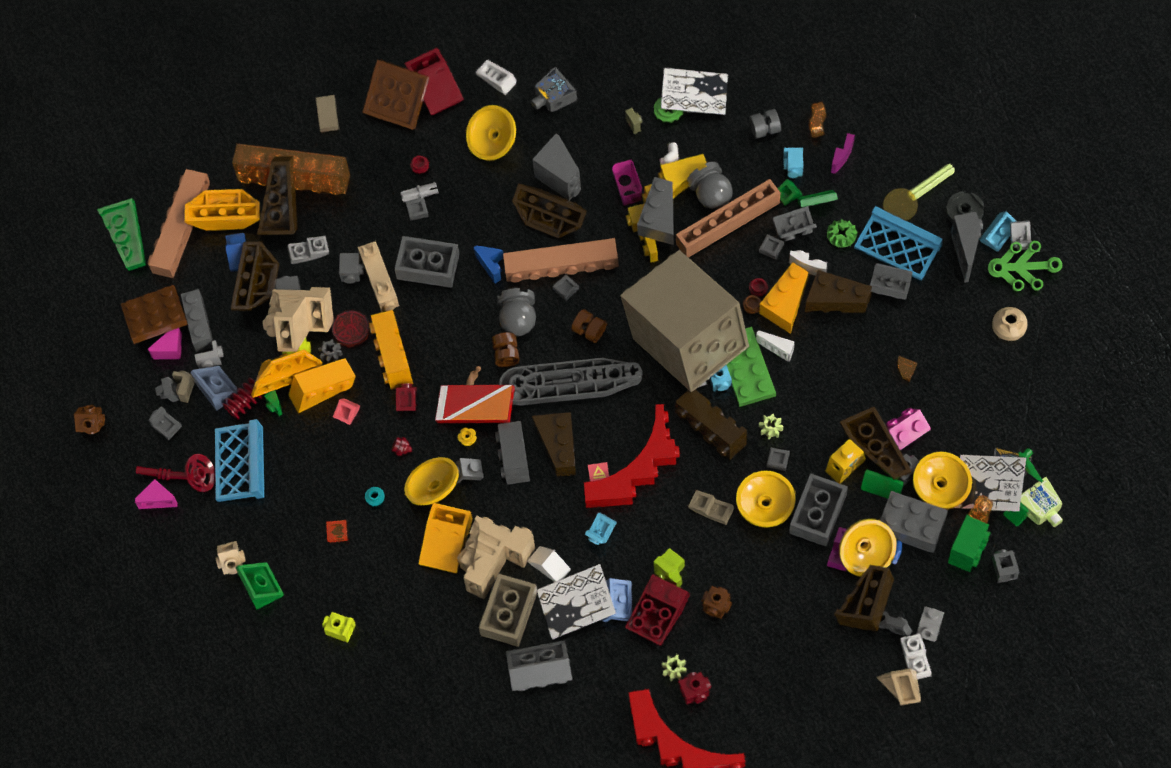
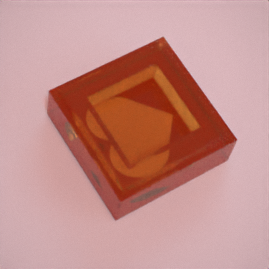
M346 520L327 522L328 542L348 541Z

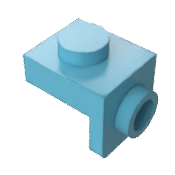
M598 513L590 530H587L585 535L589 536V541L597 545L599 543H606L617 522L602 513Z

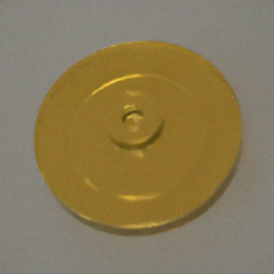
M903 188L891 191L884 200V211L905 221L911 219L918 208L915 195Z

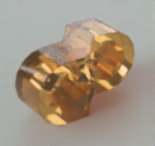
M819 102L811 104L813 117L810 119L809 129L813 138L824 135L822 123L826 118V110L823 103Z

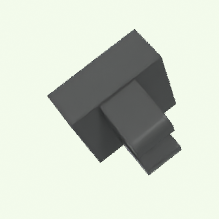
M169 377L161 379L162 385L155 388L156 395H160L161 399L168 398L172 402L178 401L176 382Z

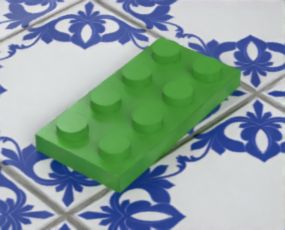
M752 327L745 329L749 347L727 364L732 379V388L739 407L776 396V391Z

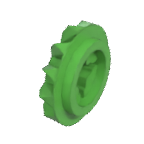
M662 97L654 105V113L657 119H661L663 123L665 121L672 123L683 114V110L672 109V113L669 111L665 112V109L661 108Z
M842 219L834 221L827 230L828 240L837 247L850 246L857 237L855 225H852L850 221H843ZM839 229H841L842 231L846 230L845 236H843L842 234L838 235Z

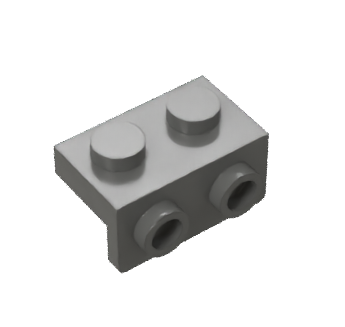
M808 206L772 218L778 239L784 238V241L794 239L795 234L802 233V236L812 233V229L817 227L813 223Z
M875 264L870 283L872 292L906 300L912 271Z

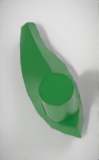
M1026 449L1023 453L1018 452L1019 458H1026L1025 470L1042 483V478L1029 460L1033 453L1032 450Z

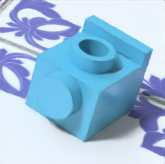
M784 148V169H788V176L791 178L803 175V148Z
M727 365L709 378L713 391H724L732 386V379Z

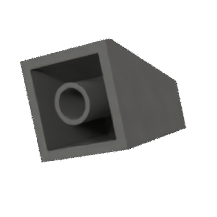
M555 134L533 158L535 178L570 201L581 190L580 173L560 136Z

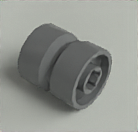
M775 109L765 111L763 115L758 113L749 116L750 127L755 139L764 137L767 133L775 134L781 132L780 120Z

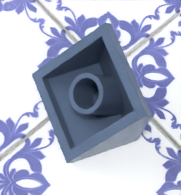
M220 366L191 371L195 384L216 410L223 407L222 403L226 404V398L232 399V393L237 394V387Z

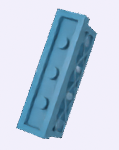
M875 206L854 248L892 267L912 271L911 265L921 262L923 266L921 273L918 274L912 271V277L922 281L935 255L940 250L943 239ZM872 223L880 224L882 231L872 233L870 228ZM895 231L898 233L899 239L889 241L886 233ZM884 234L886 243L876 245L873 237ZM864 239H872L874 246L869 248L861 246ZM911 239L915 242L916 247L905 249L903 241ZM901 242L903 251L892 253L890 245ZM888 246L890 255H879L877 249ZM928 247L933 250L930 256L922 258L920 249ZM917 250L920 259L910 262L907 253ZM905 254L907 263L900 265L895 262L894 257Z
M257 419L249 420L248 424L215 429L217 502L254 496L257 499L264 498L263 426ZM242 430H248V435L243 441L237 437ZM230 433L231 437L223 443L221 441V434ZM236 438L241 443L233 451L228 446ZM246 446L248 453L242 458L238 455V452ZM227 448L231 455L224 461L221 459V454ZM236 456L241 461L233 469L229 463ZM246 464L249 466V470L242 476L238 471ZM227 466L232 472L224 479L221 476V472ZM237 474L241 477V480L233 486L229 481ZM246 481L249 484V491L240 492L238 489ZM226 484L232 488L227 495H221V490Z

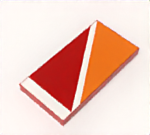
M441 385L435 421L437 423H510L515 387L513 385Z

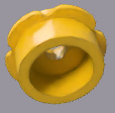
M472 428L461 429L458 434L459 442L465 446L472 445L477 439L475 430Z

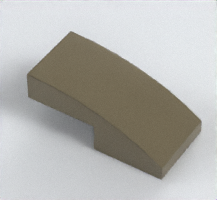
M698 490L695 491L688 506L689 509L727 525L734 510L732 504L716 500L713 495Z

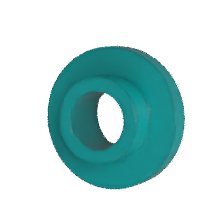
M372 487L365 493L366 502L371 506H378L384 501V492L378 487ZM372 494H378L376 498L371 497Z

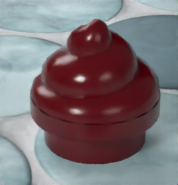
M396 437L391 451L395 452V455L401 456L402 454L405 455L408 452H412V447L406 438Z

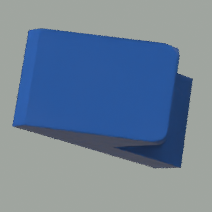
M244 233L226 236V252L231 272L238 271L243 242H246Z
M475 246L474 253L476 258L493 282L497 283L501 280L500 272H502L497 262L504 258L503 251L501 249Z

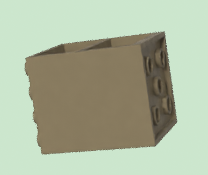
M680 250L670 255L667 260L656 266L653 271L640 278L636 284L626 289L620 295L633 339L690 392L694 391L749 347L739 302Z

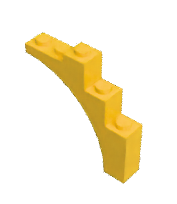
M704 154L661 165V172L658 173L659 178L673 182V199L689 187L687 178L695 169L700 171L707 167ZM651 185L644 186L645 194H642L644 204L628 208V215L625 216L628 226L632 227L633 232L638 231L637 224ZM639 236L640 241L644 240L645 243L643 246L645 257L649 256L650 262L658 261L655 240Z

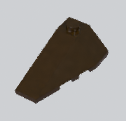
M875 407L840 421V425L848 439L853 441L893 480L912 472Z

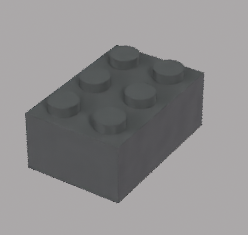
M402 236L395 266L397 279L452 288L459 259L458 244Z
M810 474L791 521L789 533L827 547L845 501L848 487Z
M891 491L880 521L890 527L896 541L899 540L902 543L934 553L948 510Z

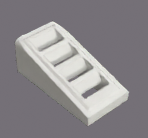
M489 60L476 71L479 77L504 94H507L516 84L512 73Z
M762 331L757 332L756 340L760 345L781 358L790 361L794 350V341Z

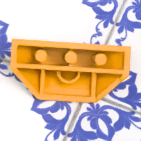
M242 189L203 191L191 202L185 204V223L203 230L244 229L260 220V202Z
M306 350L290 354L285 353L273 360L268 359L261 365L251 395L254 398L290 385L294 375L320 367L322 362Z

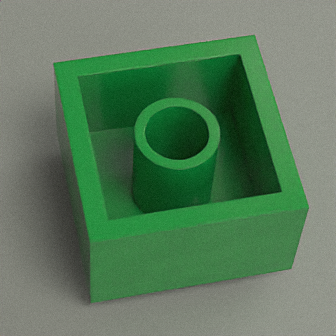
M967 515L951 549L948 563L968 572L971 571L972 567H977L981 553L984 551L990 536V532H988L989 524Z

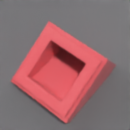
M339 399L333 417L350 425L360 405L347 399Z

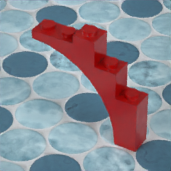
M663 404L656 405L653 431L647 445L639 456L614 475L584 483L586 508L633 504L632 497H636L635 486L655 484L654 477H658L657 466L676 464V458L680 457L679 446H675V440L670 439V430L665 427V423L669 422L668 411H664Z
M649 689L629 692L637 745L650 746L654 742H658L661 765L674 766L682 761L683 768L745 767L744 754L726 755L711 753L681 740L666 726L658 715Z

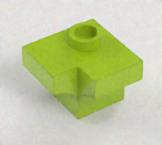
M669 548L654 561V574L680 587L682 585V577L679 573L685 567V560Z

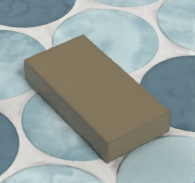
M334 95L316 98L320 131L339 130Z

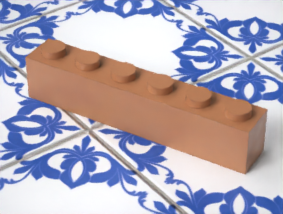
M186 169L184 175L180 177L179 189L173 195V204L168 208L166 222L161 226V235L159 239H156L154 244L155 250L148 259V265L153 274L170 278L174 277L193 228L192 225L185 223V204L191 202L203 191H207L210 184L207 174Z
M770 179L677 233L676 245L687 257L692 256L780 203V191Z
M615 238L503 253L507 282H519L524 279L536 280L546 276L573 275L582 271L593 272L597 269L609 270L618 267Z

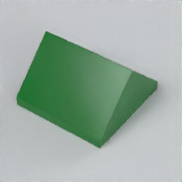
M267 562L236 567L256 609L284 595Z

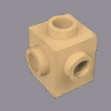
M234 541L217 546L219 557H216L218 568H222L224 575L238 573L236 567L243 565V562H246L243 550L239 551L237 542Z

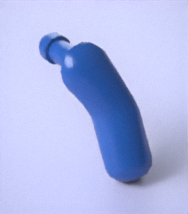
M899 540L896 541V552L891 562L893 564L897 563L902 552V542Z

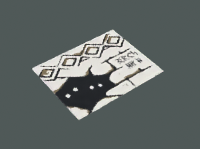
M664 68L661 108L725 114L728 74Z
M960 455V459L964 461L970 470L972 488L965 501L954 508L1019 511L1026 458Z
M600 564L537 590L552 639L616 614Z

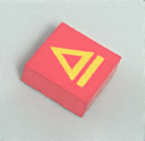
M607 462L588 465L590 482L609 477Z

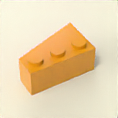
M792 263L760 303L759 314L790 334L808 282V272Z
M346 358L294 375L289 397L297 412L300 413L342 391L350 389L356 376Z

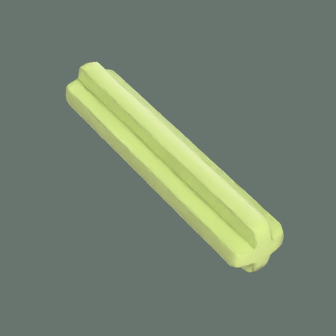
M947 164L908 191V198L911 201H915L952 175L955 170L951 164Z

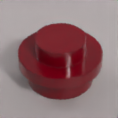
M416 156L411 161V169L417 174H422L429 168V162L423 156Z
M756 278L751 281L749 291L757 297L764 296L768 291V284L765 280Z

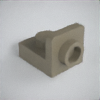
M173 371L172 376L175 382L178 383L176 394L181 402L188 403L195 383L192 375L186 371Z

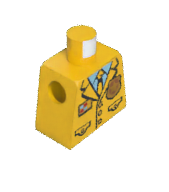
M849 439L831 455L825 472L837 483H842L865 461L864 452Z

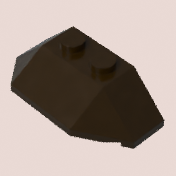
M518 184L512 201L525 225L556 238H561L580 229L587 210L572 201L542 189Z
M243 242L231 305L232 311H250L271 299L272 290L275 289L279 263L262 242Z

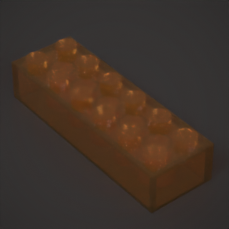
M237 144L232 164L238 181L267 186L270 164L274 156H293L295 189L330 192L335 195L346 194L350 178L346 157Z

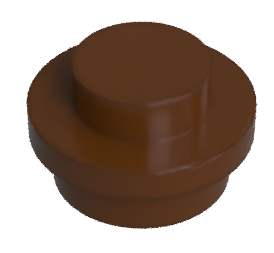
M755 295L746 297L743 301L744 310L750 314L758 313L760 311V298Z

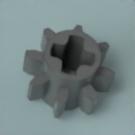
M333 339L328 342L323 341L322 348H318L319 353H321V361L326 359L328 364L338 361V357L343 355L340 350V343L335 345Z

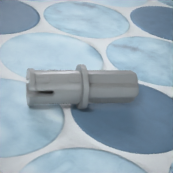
M433 182L423 186L417 185L416 188L402 191V201L406 202L438 194V189L430 190V188L437 187V185Z

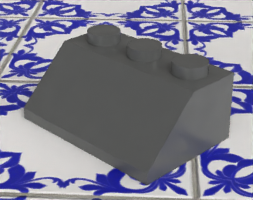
M565 641L506 651L513 691H524L536 686L545 687L552 683L562 684L572 680Z

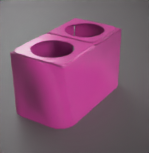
M628 160L615 164L612 168L613 176L623 205L641 201L642 187L633 161ZM620 176H630L631 183L628 186L620 185L618 182ZM632 190L635 192V194L624 196L626 191Z

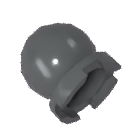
M708 162L705 164L707 167L700 171L695 169L687 178L690 189L696 191L698 201L705 208L717 210L729 203L733 191L730 181L721 174L722 169L718 163Z
M513 288L502 291L501 296L497 295V304L501 308L499 311V322L505 332L522 336L529 333L535 326L536 314L532 306L535 303L533 291L520 292V288Z

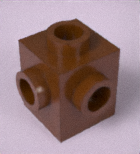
M94 405L78 407L74 414L76 432L95 434L105 424V415L102 414L101 407H95Z
M712 586L710 591H706L702 598V602H704L703 611L710 616L722 619L725 612L728 613L732 604L730 602V594L722 587L716 588Z

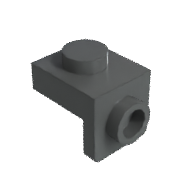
M162 406L158 410L153 411L149 419L152 428L168 440L182 427L177 420L166 413Z
M460 458L455 463L459 471L457 484L463 479L481 480L484 477L481 459Z

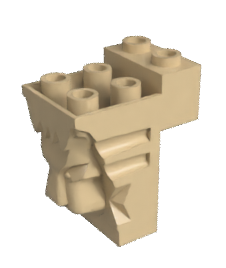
M312 287L310 291L273 289L270 299L271 307L268 310V315L263 320V328L267 331L268 336L276 337L278 351L297 352L309 331L328 332L332 326L334 319L330 288Z
M476 516L470 530L471 535L466 542V547L458 555L457 559L460 567L466 571L464 581L467 591L485 599L506 560L524 568L535 549L532 532L525 527L519 528L515 526L511 532L509 528L503 525L499 527L493 524V521L487 517L481 518Z

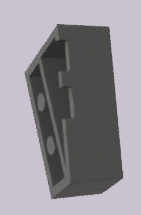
M654 177L637 224L639 236L674 245L673 182Z
M521 421L498 424L499 431L495 432L496 442L501 444V449H498L499 461L503 460L504 467H500L502 479L506 478L507 485L530 481Z

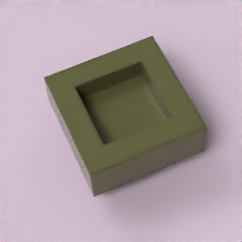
M633 108L626 110V121L633 133L640 132V124L642 123L640 115L638 113L635 114Z

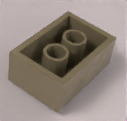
M498 574L479 627L481 636L519 647L537 595L536 584Z

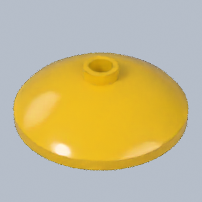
M495 105L483 107L472 116L468 123L466 131L468 147L478 158L496 160L504 156L512 147L516 136V125L512 115L506 109Z
M935 452L925 456L917 464L913 473V485L917 495L923 502L943 509H951L963 503L968 497L972 488V476L968 466L959 457L947 452ZM937 482H941L943 487H939Z
M444 457L433 458L420 464L407 478L404 489L406 497L416 505H430L444 499L457 483L459 476L458 467L451 459Z
M755 472L746 477L737 490L736 503L740 514L748 522L759 527H773L783 523L789 518L795 507L796 498L791 483L784 476L776 472ZM763 502H768L769 505H768V506H763L762 503H763Z
M864 519L853 524L844 533L839 545V556L842 564L849 572L859 577L864 574L869 565L888 567L896 552V538L893 531L885 523L876 519Z

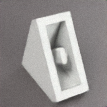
M541 546L528 559V563L554 582L564 579L571 570L554 550Z

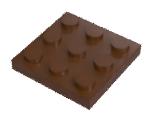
M377 60L363 113L415 129L429 76Z
M174 285L121 304L134 344L188 325Z

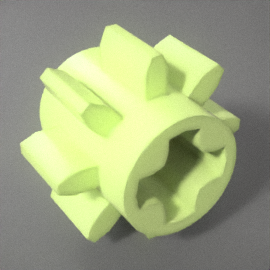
M774 414L769 417L764 415V422H759V428H763L761 435L765 434L768 436V439L774 436L778 438V431H783V426L779 425L781 418L777 419L774 417Z
M678 655L675 658L667 656V663H662V667L666 669L663 671V675L670 676V681L673 678L681 680V673L687 672L686 668L682 667L685 665V660L680 661ZM674 665L677 666V668H675V671L671 670V668H673Z

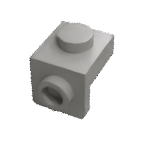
M1030 221L1010 222L1011 244L1019 242L1022 245V250L1028 249L1029 244L1032 242ZM1013 245L1014 248H1017V250H1019L1018 245Z
M216 340L212 341L213 351L195 354L199 369L221 364L220 357H223V350L221 346L217 345Z
M925 607L917 634H920L921 638L935 642L944 612Z

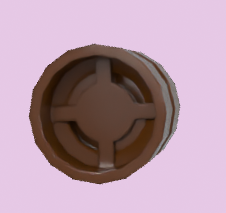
M582 309L576 316L571 330L581 336L585 334L586 339L597 343L606 329L607 322L599 317L593 318V314Z
M505 332L493 336L492 344L495 351L496 365L499 367H511L518 364L520 359L516 335Z

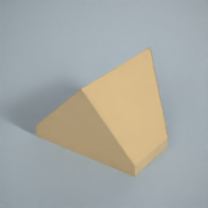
M915 670L894 671L877 677L900 701V705L921 702Z

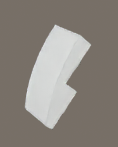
M790 251V264L795 263L809 274L815 276L818 270L826 272L827 262L809 260V253L804 251Z
M916 634L901 638L907 668L916 671L917 679L931 676L921 635Z

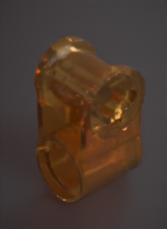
M987 496L977 497L968 516L988 523L993 507L992 500Z

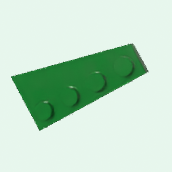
M131 198L98 209L126 268L130 271L146 266L135 201Z

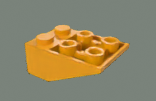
M436 503L432 504L419 565L457 574L460 564L457 557L464 550L473 520L471 511Z

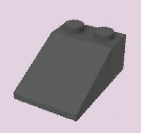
M977 212L954 216L951 229L952 240L965 283L969 281L978 240L981 238V229H983L982 220L978 218Z

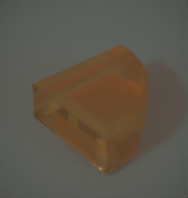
M899 356L898 369L902 377L910 382L917 363Z

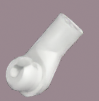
M676 143L668 145L669 153L660 159L661 165L678 161Z

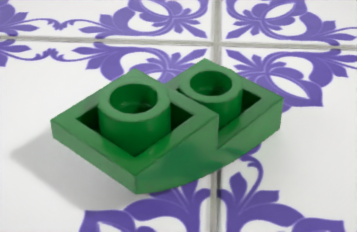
M273 390L265 393L264 397L267 402L265 405L272 413L276 412L279 416L282 415V408L276 391Z

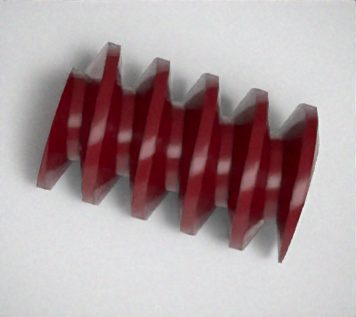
M248 378L249 384H242L243 389H236L237 394H231L232 399L226 398V404L222 403L229 414L238 420L240 419L238 412L245 414L244 407L251 409L250 402L257 404L255 397L253 398L251 395L256 382L252 378Z

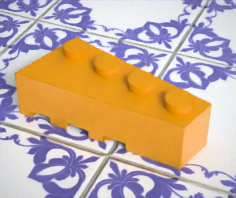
M393 310L371 315L372 323H369L371 333H376L377 339H374L376 351L380 350L381 356H378L380 366H385L386 372L383 373L385 384L389 383L391 390L401 387V383L413 384Z

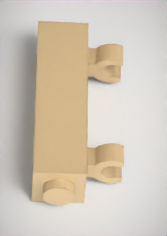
M376 241L358 247L381 312L395 309V307L399 306L397 296Z

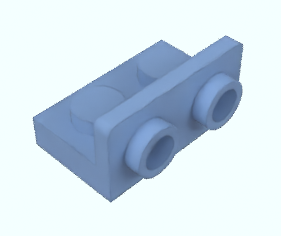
M609 578L606 584L616 614L603 618L602 621L607 622L610 619L629 621L632 615L631 581Z

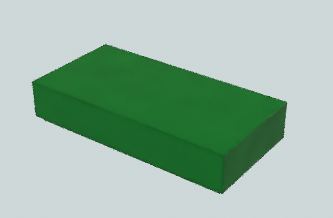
M833 190L797 198L800 207L838 200L837 193Z

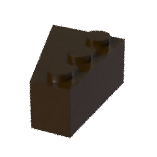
M818 270L806 301L805 312L841 311L865 313L871 298L872 286Z
M571 412L532 416L534 428L545 448L556 476L576 475Z
M869 565L856 583V588L851 595L848 594L845 598L846 601L843 606L834 613L839 625L878 631L894 581L889 568Z

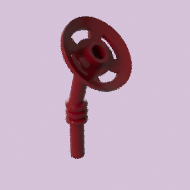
M195 454L188 458L185 472L171 471V469L167 471L166 468L162 470V468L136 467V474L155 476L158 479L162 478V480L166 478L168 481L169 479L188 480L189 484L199 492H206L212 489L216 480L213 464L202 454ZM197 460L201 461L206 467L198 463ZM209 473V480L206 485L204 483V480L206 478V474Z

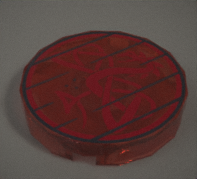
M354 310L345 311L339 314L333 321V336L342 346L354 347V345H360L369 336V321L361 312Z

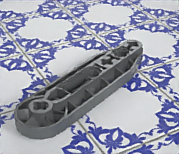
M595 358L514 367L503 373L499 385H513L515 387L512 405H529L606 397L628 387L638 385L642 380L643 374L640 365L637 363ZM602 363H603V364H608V365L594 366V364H602ZM592 365V367L575 368V366ZM573 367V369L556 370V368ZM554 369V371L537 372V370ZM617 374L618 377L611 378L610 375ZM608 388H611V389L606 390V391H599V392H597V390H599V389H608ZM595 390V392L578 394L579 391ZM576 392V394L559 396L560 393ZM557 394V396L540 398L541 395Z

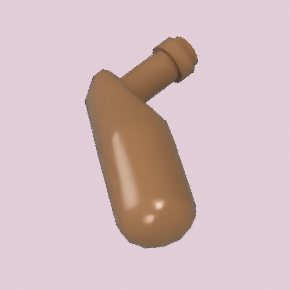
M476 367V370L470 373L466 385H474L481 367Z

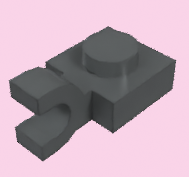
M883 612L882 617L885 619L880 622L879 628L890 629L892 633L905 637L911 635L912 630L905 619L901 617L893 618L887 612Z

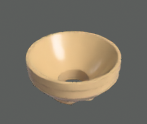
M1005 307L995 314L992 328L1001 339L1014 341L1025 334L1027 319L1019 309ZM1012 315L1017 321L1014 324H1009L1005 318Z

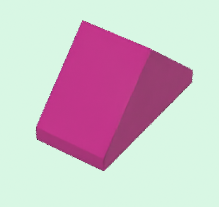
M177 328L167 332L148 348L153 359L181 358L182 333L180 329Z
M156 480L151 482L135 498V503L139 509L178 507L175 497Z

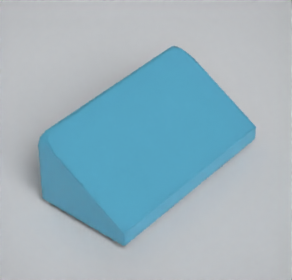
M1007 211L999 213L979 240L998 252L1010 237V222L1017 221Z

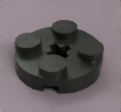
M958 192L949 198L946 206V215L952 224L954 216L967 214L961 211V207H968V213L977 212L978 218L982 219L984 204L976 194Z

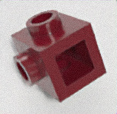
M696 672L690 673L685 676V679L679 681V688L686 705L693 702L701 703L709 696L711 685L708 678H704L701 672L698 674Z

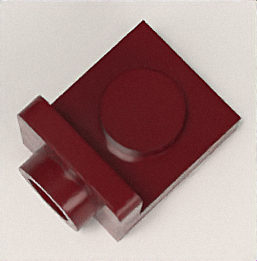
M401 383V387L396 388V411H416L417 387H412V383Z

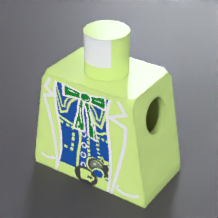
M1045 477L1042 479V483L1038 482L1022 493L1020 502L1029 509L1028 517L1036 524L1040 525L1048 520L1053 527H1056L1063 521L1057 513L1061 509L1062 502L1049 480Z

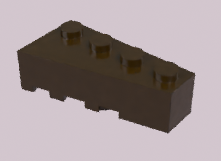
M274 156L271 161L257 235L294 234L297 230L293 156Z
M688 390L675 402V412L680 418H685L694 431H699L708 444L712 443L721 456H726L731 460L746 446L747 429L743 426L738 428L735 424L736 421L731 417L726 419L722 410L717 406L712 408L710 401L698 391L690 392Z

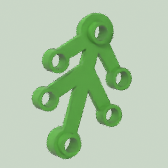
M1032 241L1029 244V248L1015 263H1007L1014 254L1022 250V245L1019 242H1013L1010 245V249L1001 259L996 258L990 261L988 271L993 277L1004 278L1014 291H1021L1024 288V283L1021 280H1016L1008 271H1016L1031 285L1033 290H1040L1043 287L1042 280L1036 279L1027 270L1047 269L1051 273H1056L1061 270L1062 261L1057 257H1052L1044 262H1027L1034 253L1041 249V244L1038 241ZM1033 243L1038 245L1037 250L1032 249ZM1013 245H1018L1019 250L1014 251L1012 248ZM1053 261L1058 263L1057 268L1052 267ZM996 264H999L1001 266L1000 271L995 270L994 267ZM1035 281L1040 283L1039 288L1034 287ZM1016 282L1021 284L1020 289L1015 288Z

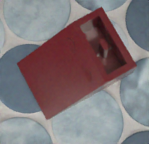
M438 48L405 63L406 69L429 76L423 102L431 116L464 100Z
M652 574L625 628L661 646L682 613L690 594Z

